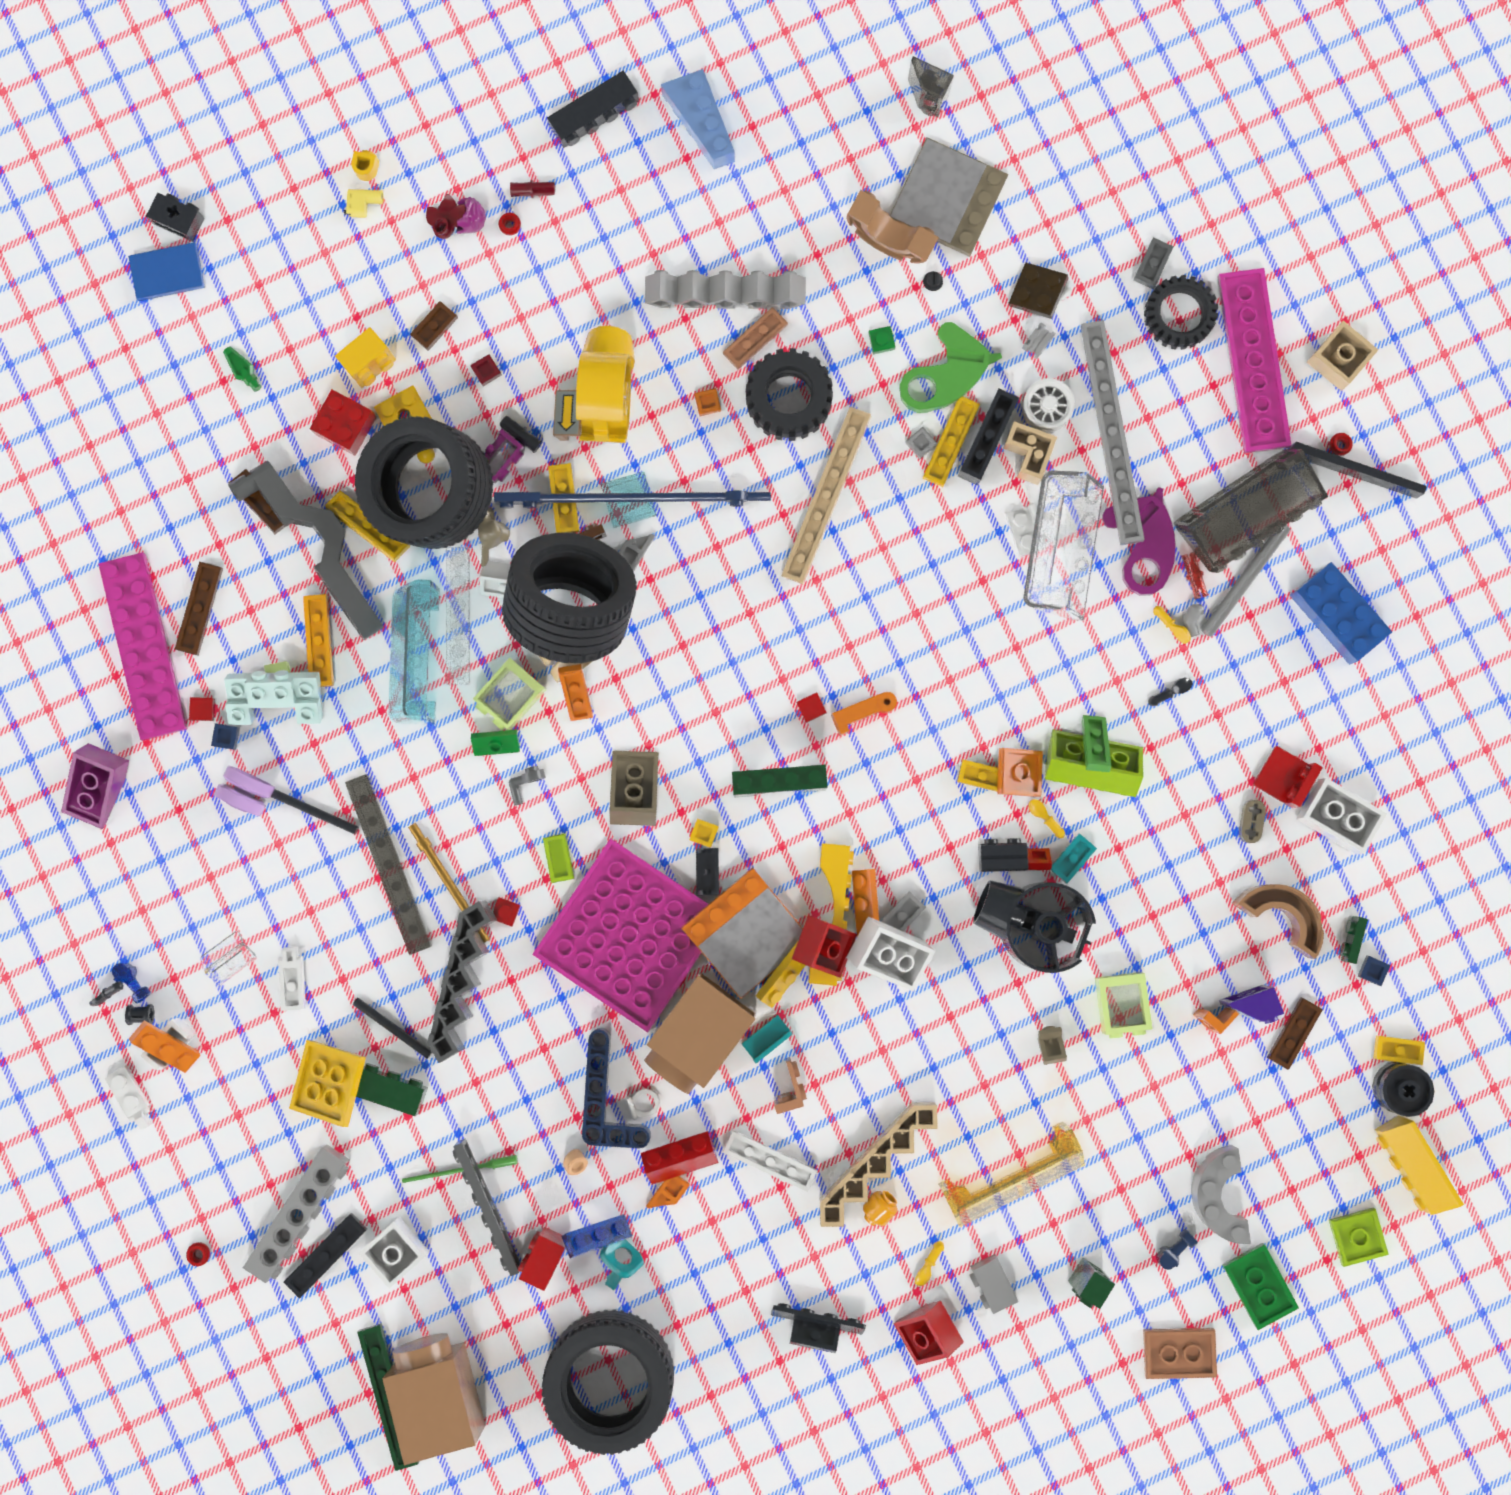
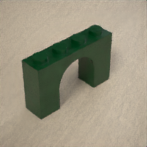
M826 764L733 771L734 798L775 792L826 791L828 788Z

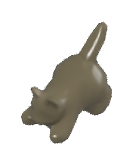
M491 506L488 508L483 522L478 527V537L482 544V567L486 566L489 561V550L497 547L502 542H507L510 537L509 528L504 523L495 520V512Z

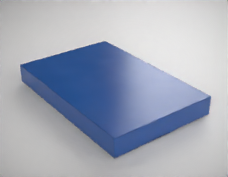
M195 242L128 256L135 296L138 301L205 288L198 247Z

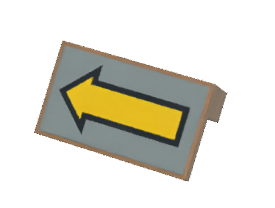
M556 390L553 436L560 441H569V436H581V420H576V390Z

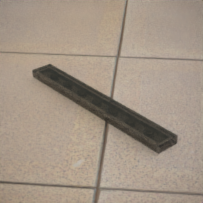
M368 774L345 782L408 954L412 955L432 947Z

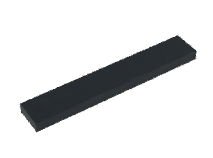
M1297 441L1292 444L1287 452L1289 456L1415 499L1423 496L1427 489L1426 485Z

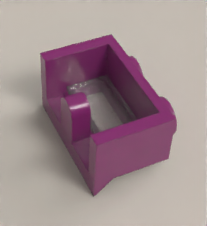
M502 428L497 439L485 449V457L488 458V464L491 466L492 481L495 484L498 480L503 482L510 473L507 470L512 463L518 464L524 456V453H522L523 445Z

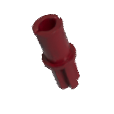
M533 180L522 183L510 182L511 197L531 196V199H533L534 196H553L556 193L554 182H534Z

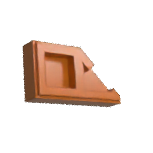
M681 1176L663 1181L646 1207L650 1209L677 1204L690 1186V1183Z

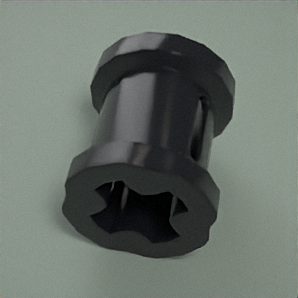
M132 1004L126 1006L125 1022L127 1025L142 1023L144 1020L153 1024L155 1010L152 1004H147L146 1007H134Z

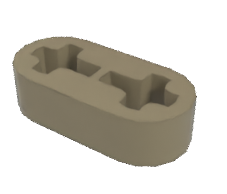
M1250 800L1242 808L1239 837L1247 844L1256 843L1262 837L1266 807L1259 800ZM1255 804L1256 809H1259V813L1255 814L1254 820H1252L1253 814L1249 811V807H1253ZM1251 823H1253L1252 831L1256 832V835L1249 839V835L1245 834V831L1250 830Z

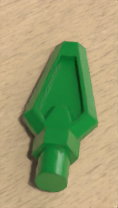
M231 346L225 348L223 353L235 379L244 381L246 386H250L254 392L259 391L261 385L254 374V365Z

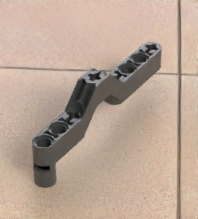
M268 460L250 470L251 475L247 477L242 475L228 484L231 492L239 502L259 490L284 527L295 524L313 528L324 544L321 562L313 566V568L355 630L365 640L384 628L375 612L340 564L345 529L331 510L299 504Z

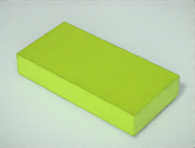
M566 833L544 837L543 843L551 883L575 879Z

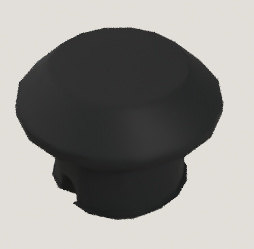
M928 272L924 276L923 284L929 291H937L943 285V277L938 272Z

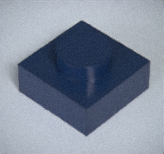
M215 723L211 746L236 750L240 727Z
M1366 955L1357 977L1382 987L1391 965Z

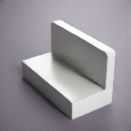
M489 560L487 565L483 566L480 574V594L504 598L511 564Z

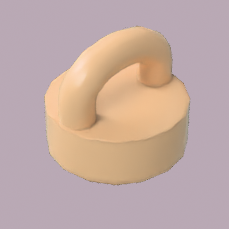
M579 1149L571 1150L563 1161L564 1169L572 1176L582 1173L588 1165V1160Z

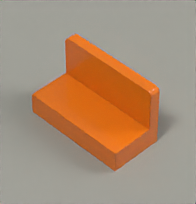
M1225 1007L1215 1017L1210 1011L1198 1008L1193 1016L1209 1031L1222 1034L1239 1015V1012Z

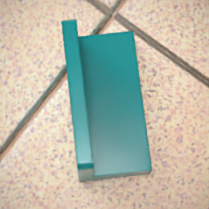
M777 1014L741 1044L753 1058L754 1063L757 1064L793 1034Z

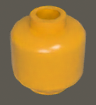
M885 1190L883 1192L875 1191L869 1197L868 1202L863 1204L865 1220L872 1226L887 1225L898 1212L895 1197Z

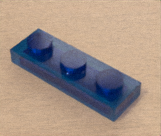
M625 1214L565 1233L561 1237L571 1259L627 1240L633 1235Z

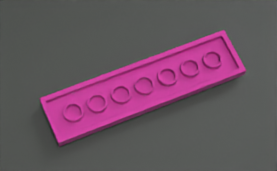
M1265 268L1220 273L1217 278L1244 454L1290 448L1292 443Z
M141 552L98 563L140 740L145 741L187 730L146 554Z

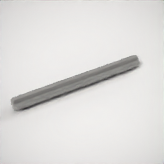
M1278 524L1204 624L1201 631L1206 636L1213 637L1291 530L1286 524Z

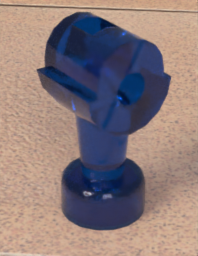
M130 963L114 965L112 968L113 980L116 982L120 981L128 986L133 992L131 998L136 1004L151 995L152 992L147 986L141 987L137 981L136 966H132Z

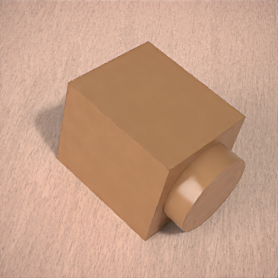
M700 972L646 1044L652 1050L644 1061L658 1075L686 1094H690L697 1084L705 1088L755 1021L756 1013Z
M439 1333L415 1339L395 1348L392 1351L394 1364L382 1379L404 1465L475 1446L486 1424L465 1342L451 1345L449 1335L447 1333Z

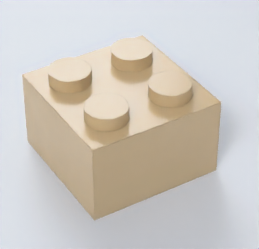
M1342 321L1306 363L1342 391L1355 379L1379 349L1345 321Z

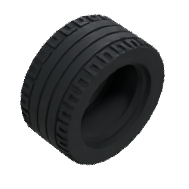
M410 416L400 420L396 419L392 423L386 424L364 446L356 466L355 494L360 510H362L364 517H367L368 523H371L372 527L377 529L379 533L384 534V536L420 548H447L467 539L483 522L492 501L493 474L484 451L481 450V447L470 436L432 418ZM438 448L445 455L451 470L449 494L443 505L432 515L423 519L413 520L405 512L400 502L398 486L401 473L408 461L416 454L427 449Z
M551 533L538 536L522 545L511 560L502 605L503 621L511 636L521 646L535 655L561 663L596 661L617 649L625 637L636 596L637 581L635 574L627 560L619 552L602 541L575 533ZM548 589L569 590L588 597L597 605L584 607L567 605L551 599L541 591Z
M612 1309V1311L604 1310L602 1312L599 1310L596 1313H589L586 1317L582 1316L579 1320L574 1321L558 1338L544 1369L542 1377V1397L544 1398L542 1402L545 1405V1412L548 1413V1419L552 1421L553 1428H556L557 1433L561 1434L565 1441L567 1440L571 1445H575L578 1449L585 1450V1452L590 1451L596 1455L597 1453L601 1455H614L637 1448L639 1444L645 1443L646 1439H650L652 1434L658 1430L669 1409L674 1386V1366L671 1351L668 1350V1344L665 1343L663 1336H660L659 1331L655 1330L651 1323L649 1324L646 1319L639 1318L640 1316H635L631 1312L626 1313L623 1310L616 1311V1309ZM599 1346H616L635 1356L643 1366L648 1381V1391L643 1400L632 1410L613 1416L595 1413L584 1406L576 1396L571 1382V1367L584 1352Z

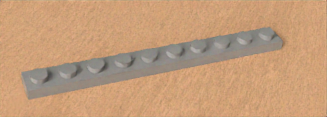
M1104 320L1083 323L1080 328L1120 545L1143 542V529Z

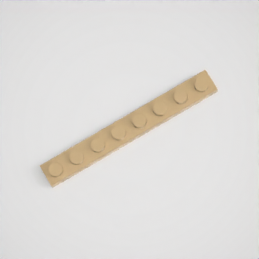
M849 407L781 576L783 578L804 585L872 416L870 413Z

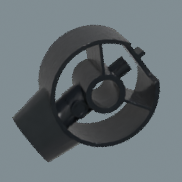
M989 880L978 901L973 924L1001 938L1007 952L1023 966L1045 973H1059L1067 971L1082 962L1080 956L1084 945H1091L1092 943L1087 940L1092 924H1096V919L1090 904L1084 896L1067 885L1038 882L1021 888ZM1046 886L1058 888L1073 899L1059 912L1038 910L1018 903L1029 892ZM1079 907L1083 922H1085L1073 957L1070 956L1059 964L1056 943L1062 940L1073 943L1077 931L1068 928L1065 918ZM1049 916L1054 921L1055 927L1049 937H1044L1040 931V923ZM1010 925L1030 934L1034 940L1045 943L1049 967L1034 966L1018 953L1011 938Z

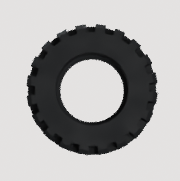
M782 348L776 350L774 355H771V353L764 355V360L762 362L758 360L754 365V370L750 371L746 384V405L750 418H753L757 428L761 427L764 434L768 436L771 434L775 435V439L781 441L782 437L789 438V441H795L796 437L801 436L804 439L808 437L810 432L815 433L819 430L820 425L825 423L832 406L833 384L832 379L828 376L827 368L820 365V360L816 356L813 359L809 357V352L803 350L802 354L797 353V348H790L789 352H784ZM791 376L804 381L811 392L808 406L792 414L782 413L774 409L768 401L767 393L769 386L775 380Z

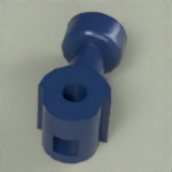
M1186 1229L1179 1234L1181 1239L1174 1245L1159 1248L1160 1251L1156 1255V1260L1164 1269L1171 1270L1174 1267H1178L1180 1254L1187 1246L1193 1248L1198 1244V1241Z

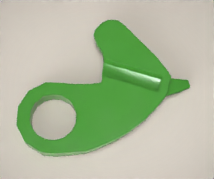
M945 322L938 330V337L946 347L947 363L916 367L904 374L899 385L900 399L907 409L916 413H928L945 408L968 393L980 380L988 365L1002 359L1001 353H990L984 345L953 322ZM918 378L930 380L936 388L935 395L926 402L914 400L908 392L911 382Z

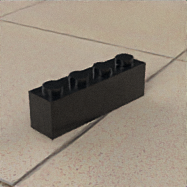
M623 70L548 116L549 127L563 149L567 146H573L586 134L595 133L602 124L614 121L623 111L632 110L639 102L638 92Z
M998 388L957 477L977 486L979 485L1019 397Z

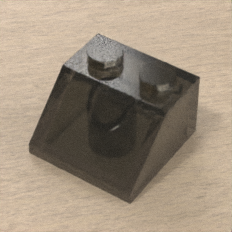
M913 56L910 62L908 82L917 107L928 116L934 115L939 117L950 95L954 75Z

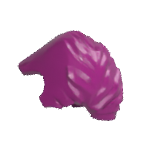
M471 197L457 201L458 205L464 204L466 206V212L462 218L457 220L456 233L469 234L481 231L486 220L485 210L481 203Z

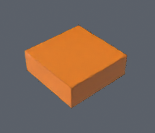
M716 388L694 393L699 417L721 412Z

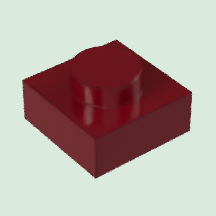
M490 354L470 365L482 386L502 376Z

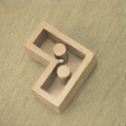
M1015 421L1013 422L1003 449L1024 456L1017 478L1039 485L1057 436Z

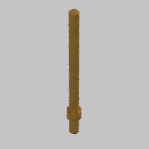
M413 823L408 829L417 841L418 849L420 852H424L460 910L467 909L469 907L468 903L431 846L433 844L428 837L425 838L418 825ZM484 929L478 932L484 943L490 940Z

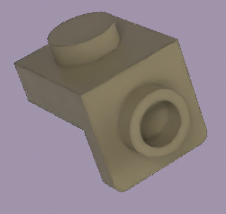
M1046 1026L1038 1031L1037 1040L1043 1065L1067 1061L1061 1027Z

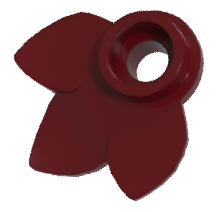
M446 194L438 208L427 207V223L432 226L434 234L438 238L447 239L453 234L454 228L458 226L457 220L465 214L466 206L464 204L457 206L453 197Z

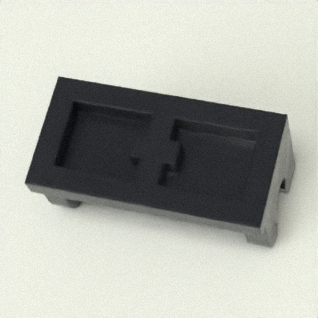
M719 848L696 849V895H720Z

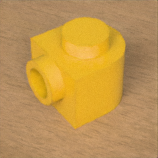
M354 151L351 166L360 180L371 181L377 175L379 160L371 151Z

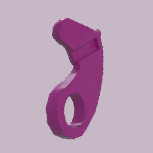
M1161 487L1157 488L1154 496L1137 498L1144 541L1135 544L1122 568V581L1129 591L1139 596H1151L1165 586L1175 562V533L1171 518L1163 503V488ZM1113 506L1104 510L1102 521L1107 528L1115 529L1117 528ZM1149 560L1156 565L1159 575L1155 584L1141 586L1136 583L1132 576V568L1137 561Z

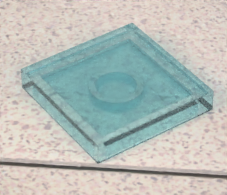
M644 471L601 483L603 493H650ZM606 502L613 528L657 516L653 502Z

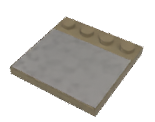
M926 137L890 213V217L895 221L904 222L911 227H928L934 231V235L939 237L938 243L971 257L1009 174Z

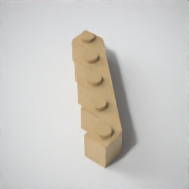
M911 1102L819 1198L820 1227H844V1203L868 1202L867 1178H891V1154H914V1129H938L937 1104L935 1102Z

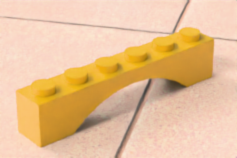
M822 843L820 868L825 874L832 892V924L847 930V921H844L843 917L844 911L849 910L850 898L845 896L846 888H851L852 874H848V865H853L854 851H850V846ZM811 967L809 969L808 983L837 986V981H842V976L839 978Z

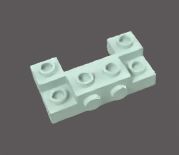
M281 670L275 673H265V671H255L253 673H228L224 678L227 694L225 707L228 725H252L255 720L253 708L295 707L297 724H320L323 719L319 672H288Z

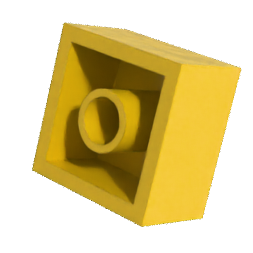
M371 327L367 328L335 355L361 389L374 383L376 376L382 371L386 372L394 365L393 362L396 361L389 348Z

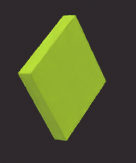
M1374 1207L1328 1220L1341 1266L1347 1267L1389 1255L1378 1214Z

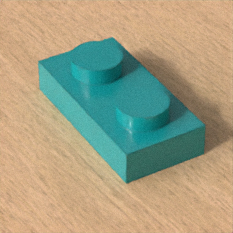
M1078 833L1054 861L1051 871L1068 884L1097 848Z

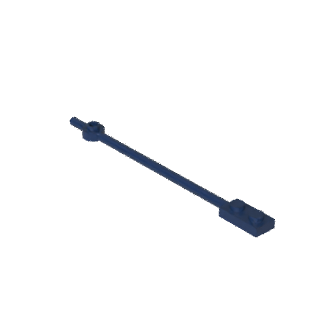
M742 490L687 493L541 494L540 492H494V502L496 505H500L502 509L514 508V505H523V508L532 509L537 508V505H542V503L725 501L730 503L731 507H742L743 503L748 501H771V492H747Z

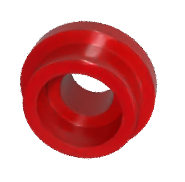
M509 212L500 217L498 226L503 234L512 236L521 229V221L516 214ZM508 222H513L514 226L508 228L506 227V224Z
M1337 433L1329 441L1330 450L1338 456L1348 454L1353 447V441L1346 433ZM1337 441H1341L1344 447L1339 448L1337 446Z
M202 1242L193 1243L187 1249V1261L196 1267L206 1264L210 1259L209 1247ZM196 1250L202 1252L201 1258L196 1256Z

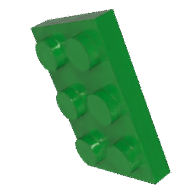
M1264 1243L1222 1264L1247 1314L1258 1331L1299 1309Z

